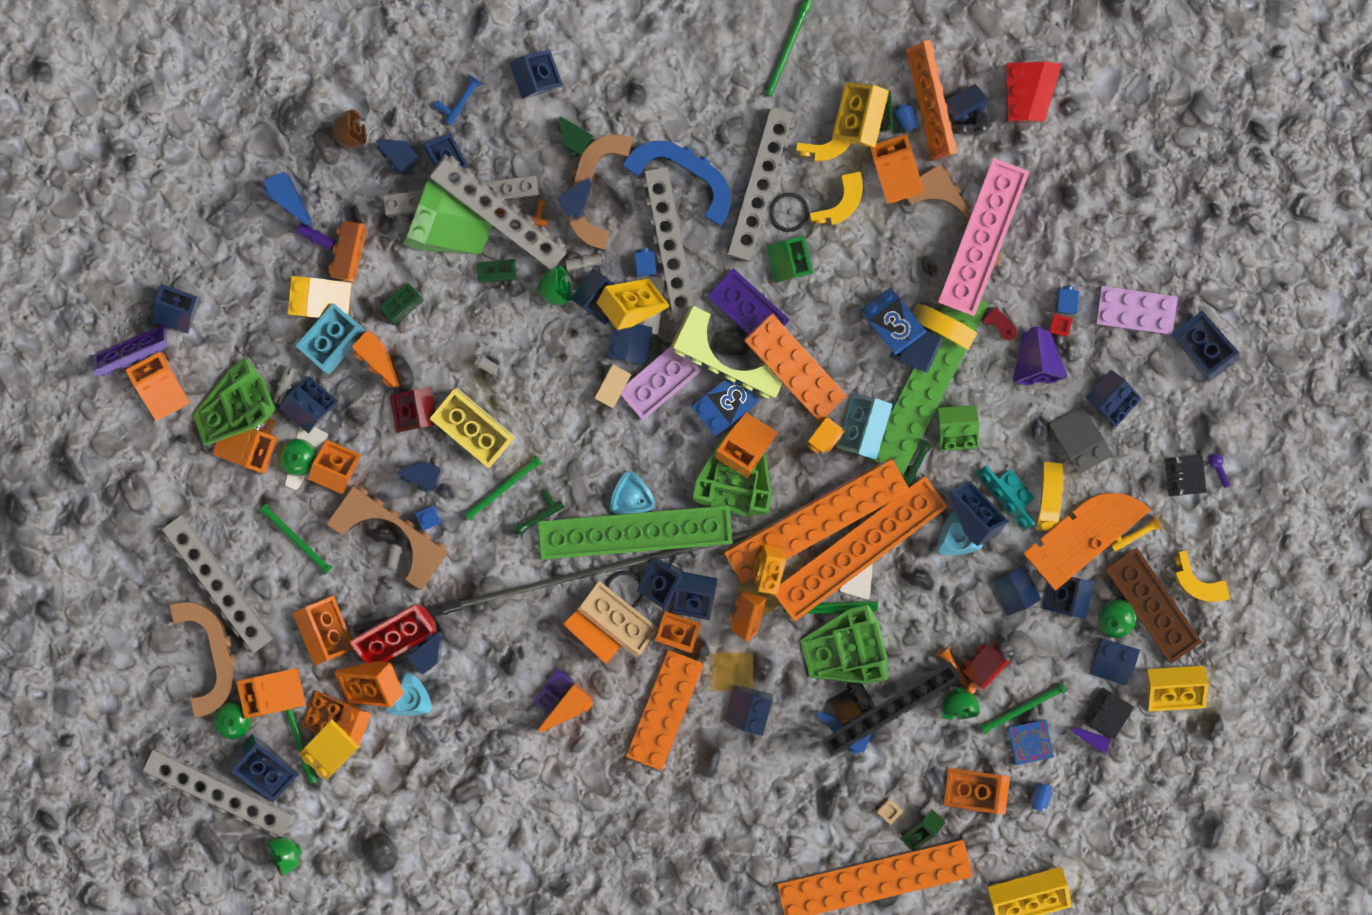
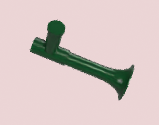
M919 438L921 440V448L907 475L901 474L908 488L914 481L927 452L931 448L937 447Z
M548 489L540 492L549 506L548 508L524 523H513L522 540L523 534L530 527L565 508L561 500L556 503L554 502Z

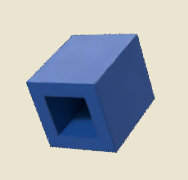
M649 248L638 249V253H634L637 277L657 275L654 251H650Z
M1063 286V289L1057 290L1056 313L1077 314L1079 290H1074L1073 286Z
M435 505L416 513L423 531L442 523Z

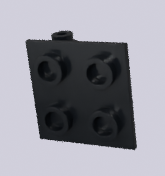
M980 111L974 117L972 125H953L952 131H955V134H966V132L974 130V134H984L992 127V124H988L987 113Z
M1203 455L1164 458L1168 497L1207 493Z
M847 682V690L828 700L842 726L876 707L862 683Z
M1101 687L1082 720L1115 739L1133 711L1134 706Z

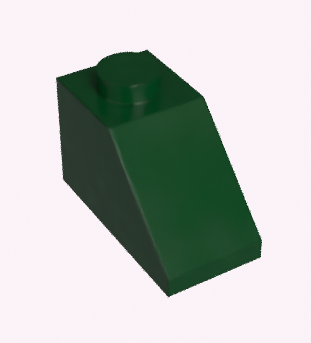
M560 116L558 120L565 147L568 149L567 153L576 158L578 155L582 156L594 136Z
M931 809L900 838L915 851L935 837L946 822Z

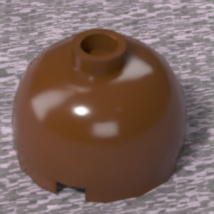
M351 109L337 115L334 119L331 135L342 147L354 149L364 146L363 144L366 143L365 124H360V114L356 110Z

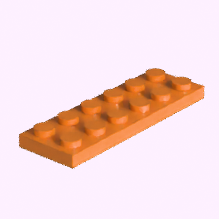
M926 40L906 49L931 159L935 161L955 154L957 151L956 142L952 134V124L947 113V104L943 96V86L938 75L939 69L934 58V48L931 45V41Z
M772 313L744 339V342L818 422L821 423L847 397Z
M668 649L626 757L662 771L704 663Z

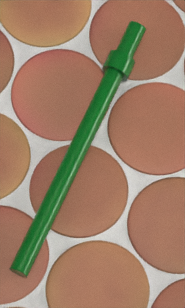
M804 0L800 3V11L765 92L767 96L772 97L805 16L810 12L812 0Z
M293 709L285 710L300 754L305 748V744ZM302 760L301 765L303 770L306 771L310 784L316 783L317 779L313 768Z

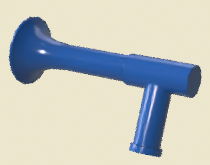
M468 74L470 76L469 84L452 110L439 100L433 106L447 115L444 121L449 125L453 124L475 88L485 85L470 74Z

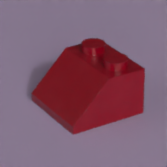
M431 387L389 395L397 433L437 425L430 419L436 412Z

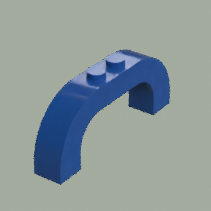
M668 141L647 142L632 151L624 162L623 168L640 177L648 163L655 159L664 158L705 181L713 192V202L705 214V218L720 227L722 226L729 213L731 194L724 176L710 165V160L703 156L698 158L693 155L694 151L687 146L682 148Z

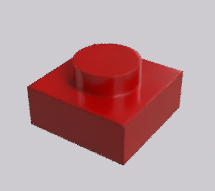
M1053 314L1049 329L1050 333L1068 337L1073 318Z

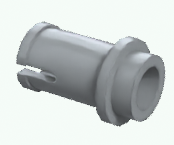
M479 355L474 364L477 366V369L481 368L492 376L496 374L500 365L485 358V355Z
M391 544L388 547L389 555L385 566L397 569L400 554L403 553L402 546Z

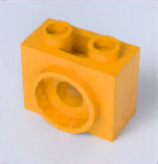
M826 417L807 440L810 444L808 448L816 454L819 452L824 453L825 451L829 452L842 436L844 430Z
M763 545L761 554L757 555L754 563L753 578L759 592L777 595L786 562L782 548Z

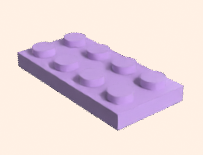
M1101 286L1096 324L1172 335L1178 297Z
M670 346L626 384L621 395L642 420H645L701 372L700 368L691 361L688 355L685 354L684 357L674 353L675 349Z

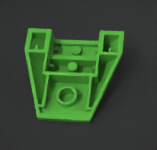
M427 179L403 245L420 251L481 254L493 225L439 183Z
M244 358L230 368L196 410L193 417L203 444L209 445L256 428L271 416L275 407L265 380L249 360Z
M725 431L696 480L693 500L705 507L730 506V513L747 517L769 514L772 492L766 454L764 453L748 478L742 476L715 458L717 449L730 433Z
M868 605L847 610L801 640L811 678L863 684L887 680L888 657L879 622Z

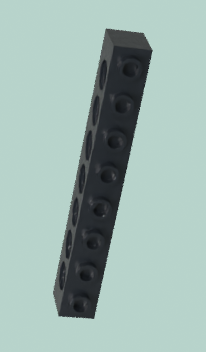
M949 662L824 738L818 745L827 759L830 760L954 684L960 679V676L952 663Z

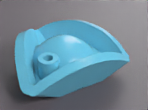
M626 471L614 489L610 510L612 513L619 515L644 513L652 510L656 504L650 490L641 478L632 471Z
M956 512L951 513L941 529L938 539V552L942 555H962L981 549L983 544L977 547L964 533Z
M412 673L403 674L398 681L404 694L391 708L386 707V711L389 714L402 716L429 713L432 706L425 687Z

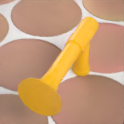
M1154 514L1152 521L1146 526L1123 538L1120 536L1111 546L1116 552L1146 533L1156 529L1163 530Z

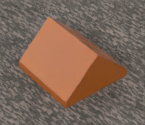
M665 611L655 641L692 653L701 623Z

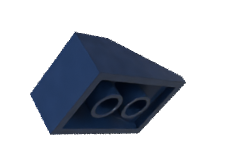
M1203 310L1172 333L1189 359L1208 382H1211L1239 360V351Z
M971 481L948 492L964 533L977 547L997 537L1008 524V519Z
M254 734L227 761L233 774L272 802L299 775L272 748Z

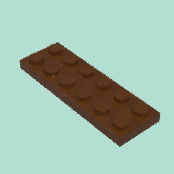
M1137 547L1105 568L1126 601L1131 604L1135 614L1170 664L1202 643Z

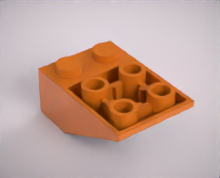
M907 134L877 143L875 147H870L887 204L925 193Z
M367 330L352 346L355 350L353 354L362 361L366 360L369 363L367 367L373 373H380L383 376L381 380L387 386L398 388L400 385L386 345L371 331Z
M163 352L156 353L126 369L134 387L156 421L190 404Z
M746 412L719 446L715 458L748 478L778 432Z
M251 429L217 441L212 454L266 474L279 437L257 429Z
M298 668L236 681L245 719L306 705Z
M315 690L301 726L319 733L333 720L359 746L372 713Z

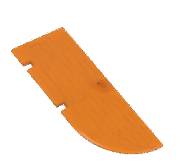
M1104 493L1096 495L1083 502L1072 512L1076 517L1074 520L1067 516L1039 539L1043 544L1042 547L1034 543L1023 554L1056 591L1151 510L1138 499L1126 494Z

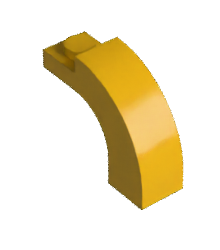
M832 139L823 145L797 143L796 152L800 153L799 156L811 157V154H814V162H826L843 154L851 143Z
M861 172L842 175L843 198L841 202L832 209L810 213V221L815 222L817 225L826 223V219L830 218L831 226L846 220L855 211L861 200L863 191Z
M917 303L912 312L924 328L941 335L969 350L977 335V332L926 305L923 306Z
M1043 463L1041 498L1036 530L1050 531L1059 521L1063 491V464Z
M1176 551L1177 556L1174 557L1177 568L1180 567V570L1173 572L1179 586L1186 593L1194 598L1208 602L1230 599L1226 580L1222 579L1209 583L1199 581L1192 573L1187 551Z

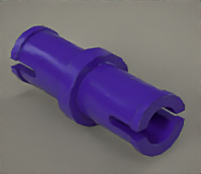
M303 223L299 225L296 234L307 238L312 244H318L329 251L333 249L336 240L325 236L320 230H314Z

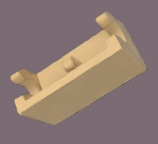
M611 364L594 398L614 408L631 374Z

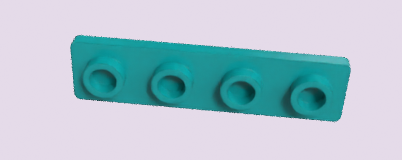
M985 465L976 472L980 481L987 486L992 495L997 498L1005 511L1012 516L1016 524L1023 531L1035 525L1033 519L1024 510L1035 497L1011 469L1006 471L999 479L988 465Z

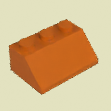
M342 221V225H338L337 236H339L338 244L335 243L333 248L335 259L329 266L331 278L356 282L367 226L364 224Z
M334 596L292 612L314 666L354 649L350 644L352 639Z
M578 610L564 623L605 664L622 647Z

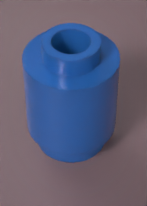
M907 103L896 106V111L893 113L899 129H902L903 133L918 128L912 106H907Z
M1041 782L1034 786L1029 803L1032 804L1031 808L1042 811L1043 808L1047 809L1053 793L1051 791L1052 786Z

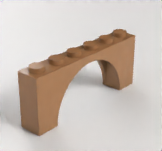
M940 164L920 176L925 193L906 198L908 204L911 206L927 200L945 202L957 209L968 224L971 217L969 211L971 206L966 199L962 200L959 195L961 190L956 183L953 184L949 178L951 174L947 167H942ZM1000 253L997 255L994 266L1001 263L999 260L1001 258Z
M359 485L358 488L353 486L327 525L341 535H345L358 522L369 518L386 519L398 525L409 538L413 552L412 566L405 580L419 590H423L448 555L447 546L440 541H437V543L430 539L432 536L423 530L420 532L415 529L416 524L409 519L405 521L399 517L400 513L393 508H390V510L385 508L382 500L377 497L373 499L368 496L369 491Z

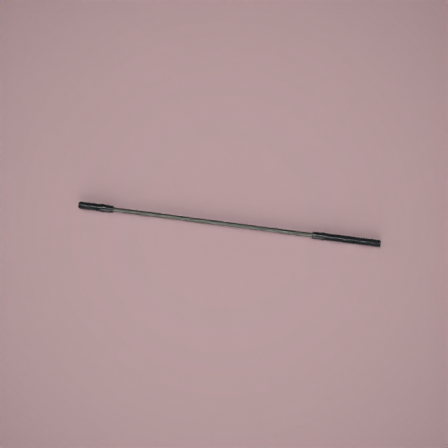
M765 527L732 534V541L747 538ZM712 546L671 549L463 601L460 599L449 602L445 601L441 602V604L425 608L432 617L448 615L449 613L463 610V607L650 562L653 557L663 559ZM392 616L353 625V632L355 636H359Z

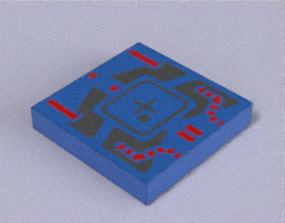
M1046 719L1008 727L1016 765L1054 758Z

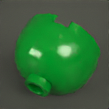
M559 266L545 271L537 286L538 294L542 296L544 301L554 306L568 304L567 301H571L570 298L572 297L571 282H566L565 276L568 274L563 267Z
M290 439L279 449L278 463L288 475L304 476L310 473L312 464L317 457L316 450L311 443L304 439Z
M1114 599L1102 606L1098 613L1097 621L1099 628L1105 635L1117 639L1131 633L1136 625L1137 616L1131 604L1125 600Z
M964 688L953 689V693L948 694L943 699L941 708L942 718L953 720V717H959V720L977 717L978 714L980 715V706L976 696L970 692H965Z
M229 701L216 710L213 724L216 732L222 737L238 739L250 730L252 718H244L241 702Z
M284 836L268 841L271 855L273 854L274 864L280 876L293 872L298 867L300 862L299 855L302 854L299 843L295 844L292 839Z

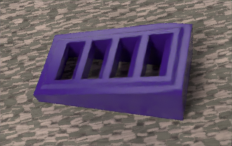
M1076 726L1071 727V731L1106 754L1110 743L1109 738Z

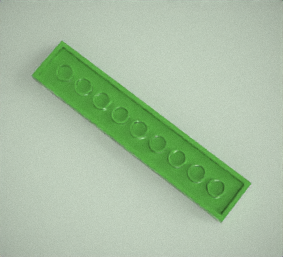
M980 300L975 316L948 306H944L941 313L976 331L989 304ZM933 331L931 332V333H933V334H935V335H938V336L942 337L941 335H939V334H937V333H935V332H933ZM942 337L943 341L928 373L913 368L888 418L877 458H869L877 463H881L892 457L899 472L903 475L921 441L919 438L922 439L966 351L965 348L954 344Z
M730 506L538 522L541 560L733 544Z

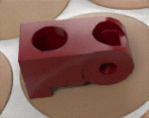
M994 307L981 320L985 326L991 324L1003 340H1012L1017 335L1016 327L997 307Z

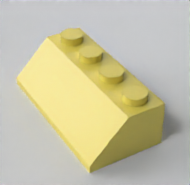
M458 388L451 392L430 418L488 468L491 467L516 438Z

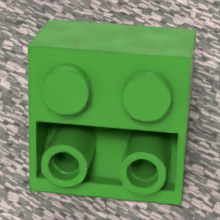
M976 405L938 408L940 451L979 448V418Z

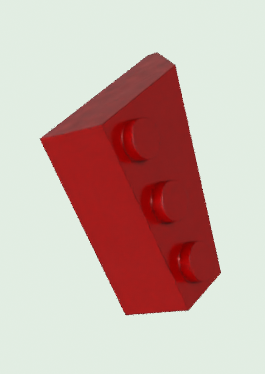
M1017 62L1005 64L1006 123L1045 122L1062 63Z

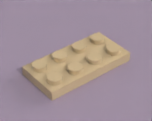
M600 581L595 584L577 609L636 658L641 655L659 629Z

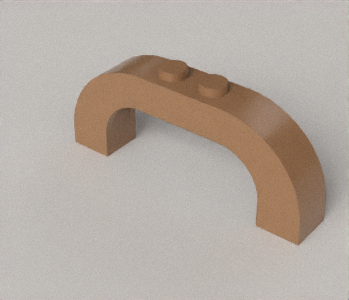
M615 134L601 137L591 143L582 154L578 168L574 167L572 179H575L573 187L588 177L592 180L594 168L601 158L607 155H618L628 158L633 137ZM585 216L578 221L574 219L570 221L574 232L584 243L596 249L606 250L610 231L594 227L587 221Z
M197 602L171 604L170 608L174 624L194 621L201 624L208 634L217 675L216 684L210 693L190 699L194 718L204 716L217 710L228 700L235 683L234 665H236V660L229 648L232 646L230 635L226 634L225 626L220 617L206 605Z

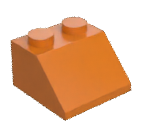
M326 439L312 464L308 479L344 494L361 458V454Z
M748 591L738 595L735 602L737 611L733 613L730 624H733L731 631L749 642L758 632L767 597Z

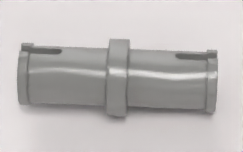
M604 253L590 256L582 255L580 258L566 260L568 272L583 268L588 270L589 267L606 264Z
M285 365L281 379L277 382L278 388L272 400L274 403L283 404L288 391L292 388L291 383L297 369L292 367L290 370V366Z

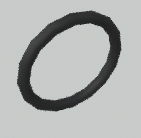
M795 193L779 195L770 207V218L773 224L785 232H794L801 229L809 217L807 202ZM784 197L799 199L805 208L803 221L794 228L781 226L774 217L775 205Z
M619 571L607 580L606 586L609 588L613 579L620 575L631 576L638 584H640L641 579L634 573ZM640 594L638 600L630 606L633 608L637 607L642 601L643 595Z

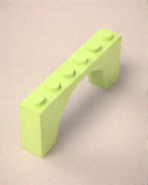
M690 305L671 344V347L675 349L674 353L682 357L686 354L692 357V362L700 366L704 363L709 366L708 370L716 374L719 371L726 374V379L732 382L739 380L743 382V387L751 391L755 388L760 391L759 395L767 399L770 396L776 398L783 383L764 362L750 369L734 370L724 366L715 358L707 341V325L711 314Z

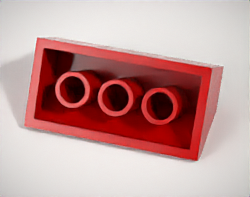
M413 604L350 640V644L365 663L375 661L386 662L422 642L431 633L433 635L436 634V622L426 608Z

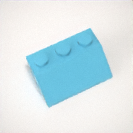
M333 302L298 342L296 347L330 375L366 330Z
M852 393L842 425L844 433L839 438L836 448L876 459L892 404L876 398Z

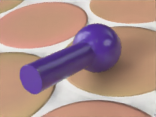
M1212 454L1208 459L1210 467L1216 470L1223 488L1230 487L1231 484L1222 466L1224 463L1223 457L1220 454Z

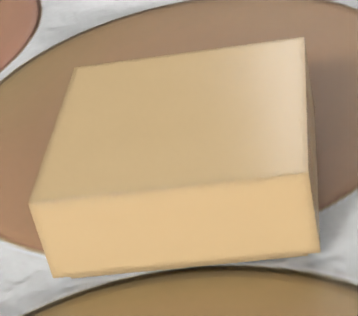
M888 798L876 812L891 825L903 810Z

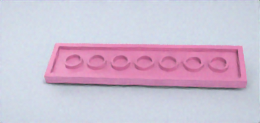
M995 158L992 159L938 303L975 316L1029 171Z

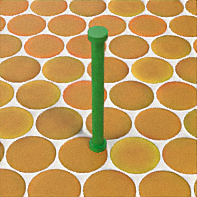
M536 455L533 456V460L469 511H464V514L472 521L477 513L537 465L540 466L543 463Z
M266 503L259 512L261 514L264 513L326 575L333 567L325 563L268 508L269 505Z
M1060 682L1053 689L985 725L983 723L980 724V727L986 735L988 731L1061 692L1063 694L1066 693V690Z

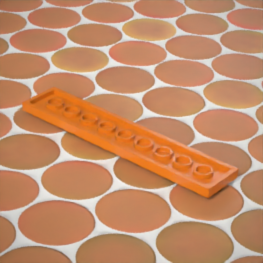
M892 457L723 550L724 554L743 584L753 578L754 563L757 555L761 554L763 545L782 548L787 560L909 492L910 489Z
M926 476L909 487V492L889 502L780 584L777 595H774L794 622L948 507Z
M960 839L777 883L784 915H816L971 878L972 873L964 840Z

